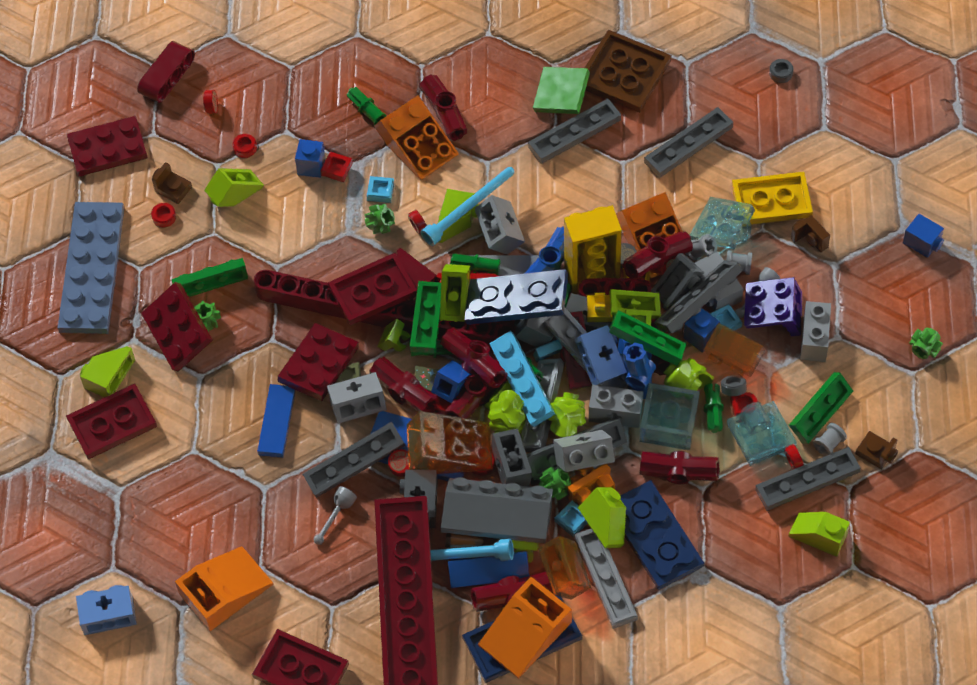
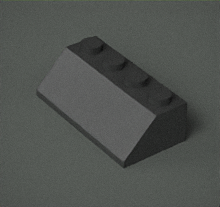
M461 477L449 478L445 492L441 532L546 544L551 518L553 489L542 486H520L516 483H493L489 480L474 481Z

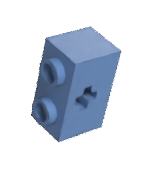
M608 325L574 339L592 385L602 384L627 373L624 356L619 354L616 346L617 337L609 333ZM605 352L607 357L600 358L599 353Z
M115 585L108 590H91L83 593V595L76 596L79 622L84 635L137 625L133 596L129 585Z

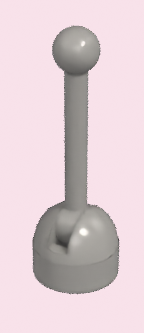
M765 267L760 273L758 280L780 279V276L771 268ZM745 304L735 311L739 318L744 317Z
M340 486L334 496L336 508L321 532L314 537L315 544L321 545L324 542L323 537L341 508H350L357 499V496L349 489Z

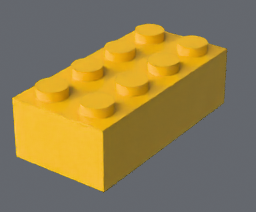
M613 205L601 206L592 211L573 213L568 217H564V269L568 273V283L571 284L573 294L579 293V284L584 279L620 278L622 229Z

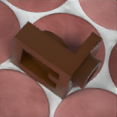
M166 162L152 176L155 192L176 204H179L192 188V183L172 172L170 164Z
M812 215L806 219L798 220L793 225L791 240L794 243L806 237L807 242L812 247H816L820 252L829 248L830 234Z
M869 431L856 449L855 455L882 470L887 462L891 464L898 454L896 449L898 440L893 437L888 442Z

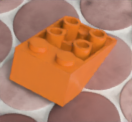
M419 95L387 115L374 126L386 145L420 180H423L459 155Z
M666 192L616 213L626 240L635 247L637 252L647 246V242L651 237L665 238L682 231ZM660 269L650 270V279L660 275Z
M242 546L196 565L175 581L179 595L209 631H212L274 585L272 580Z
M530 577L512 596L478 643V646L519 679L572 623V609L534 578Z

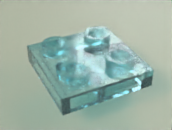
M710 197L690 233L691 239L698 240L701 236L710 234L716 240L717 246L734 250L738 241L746 242L751 234L750 219L755 209L752 204Z
M774 401L764 405L760 402L751 403L744 407L739 415L727 419V425L749 466L783 453L785 447L794 444L796 446L797 444Z

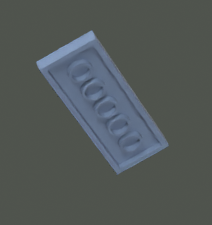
M75 202L58 320L59 333L109 334L124 216L123 203Z

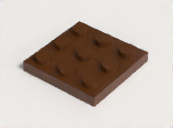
M608 30L585 66L590 72L585 90L640 113L669 66L672 55Z

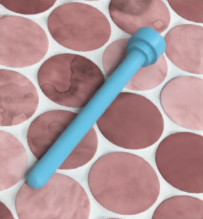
M507 167L438 224L427 225L421 230L423 239L430 246L437 244L448 227L513 176L514 169Z
M500 539L499 542L491 546L430 550L431 561L495 556V558L505 561L513 560L514 547L511 539Z

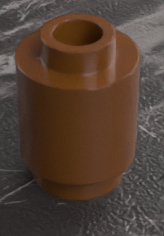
M447 533L445 547L452 549L483 546L484 537Z

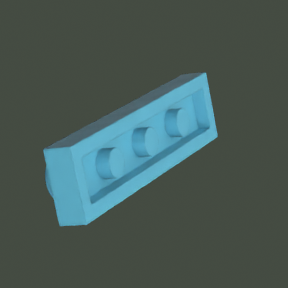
M510 330L489 343L500 366L508 373L507 379L513 391L524 401L522 409L529 423L535 427L555 415L515 334Z

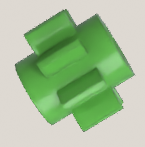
M386 204L370 206V212L364 215L366 227L373 230V234L390 232L389 226L395 224L393 211L387 208Z
M201 301V303L194 306L208 332L213 328H218L216 320L220 319L221 315L220 311L216 310L215 303L208 304Z
M925 328L923 331L917 329L909 342L912 345V352L921 359H927L930 355L935 358L943 345L939 341L941 339L939 333L932 328Z
M553 467L542 472L543 476L540 477L539 486L553 489L552 498L556 497L557 500H560L568 495L567 491L571 485V479L567 472L559 468L554 470Z

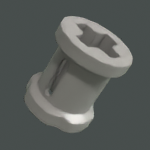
M705 234L698 240L693 239L691 240L693 244L692 251L685 253V255L691 261L699 260L701 256H709L717 252L716 240L710 234Z
M728 250L726 260L739 263L743 270L742 272L750 275L752 253L749 252L746 255L732 253V250Z
M829 423L826 427V432L820 438H816L813 441L816 450L824 456L832 454L833 449L840 442H844L847 439L845 431L835 423Z

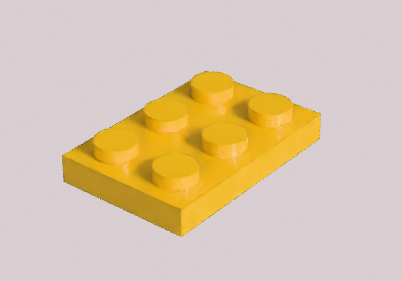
M805 172L732 180V190L740 226L803 219L810 215L813 216Z

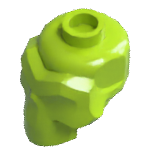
M692 358L681 360L678 366L670 363L663 372L667 375L664 379V385L674 394L681 395L684 393L689 398L698 389L712 383L714 379L712 375L706 372L704 366L698 364Z
M505 390L499 395L497 402L493 401L491 403L488 414L489 426L495 433L518 429L519 434H521L525 425L526 415L522 409L524 401L516 392Z
M564 392L563 397H555L554 402L551 403L555 415L548 418L552 422L550 430L558 437L563 438L576 435L577 427L586 423L585 403L578 400L579 395Z

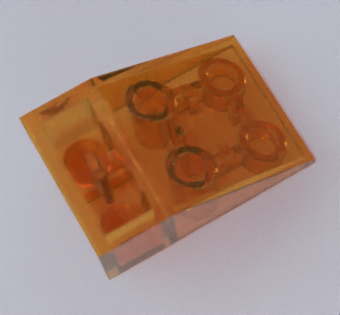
M419 411L407 424L409 470H437V474L493 469L489 423Z

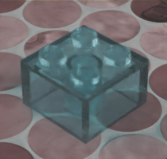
M649 383L640 426L639 442L690 450L699 406L700 391Z

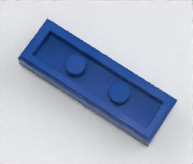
M270 384L257 450L258 455L284 458L295 389L286 385Z
M526 551L514 552L513 560L501 561L500 558H495V556L448 561L451 588L497 583L508 576H518L519 578L529 576Z

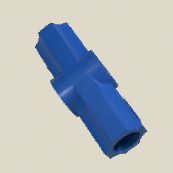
M564 226L556 228L546 247L542 248L539 252V258L525 273L561 270V265L564 261Z
M633 343L630 346H626L623 351L628 370L625 382L629 390L643 391V399H648L651 394L652 375L656 365L648 359L642 344Z

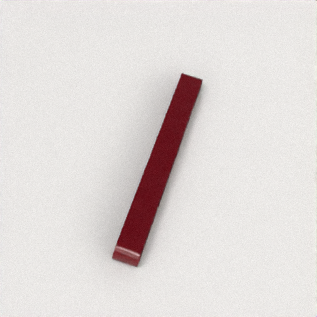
M261 270L254 276L256 294L260 300L346 319L337 302H333L335 298L327 282L271 270ZM406 300L386 309L389 310L386 313H377L360 322L386 327V325L398 319L405 323L402 331L412 333L416 302ZM412 315L413 317L406 318L405 316ZM440 320L437 339L441 340L448 329L454 326H462L455 329L472 341L478 340L486 343L490 351H493L489 343L510 330L515 334L516 327L507 321L467 325L466 322ZM478 331H485V333H483V334H479V333H477V332H478Z

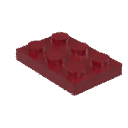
M136 116L66 134L78 177L148 159Z
M392 253L328 282V287L350 326L417 296V289L396 253Z
M174 282L141 313L171 369L179 372L213 341L180 283Z
M314 323L277 376L278 382L322 402L328 394L327 386L336 382L358 350L359 342Z
M135 383L66 415L67 421L87 460L157 427V423Z
M277 629L254 669L252 676L254 679L267 685H339L349 666V660Z

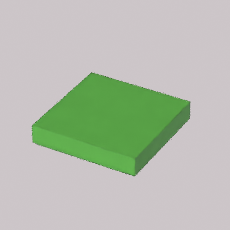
M543 67L533 104L534 111L579 114L590 74L587 68Z

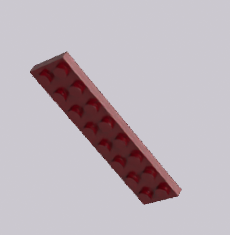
M427 496L374 499L383 684L438 685Z

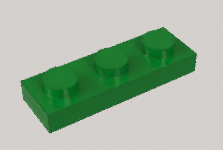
M240 258L229 260L217 266L206 267L194 273L183 274L171 280L172 284L174 282L180 283L188 297L247 280L248 275L244 260Z
M418 281L410 341V351L436 353L441 309V282Z
M619 310L615 314L609 333L631 344H642L645 351L676 366L682 360L686 343Z
M834 372L789 424L802 444H809L852 394V388L840 372Z

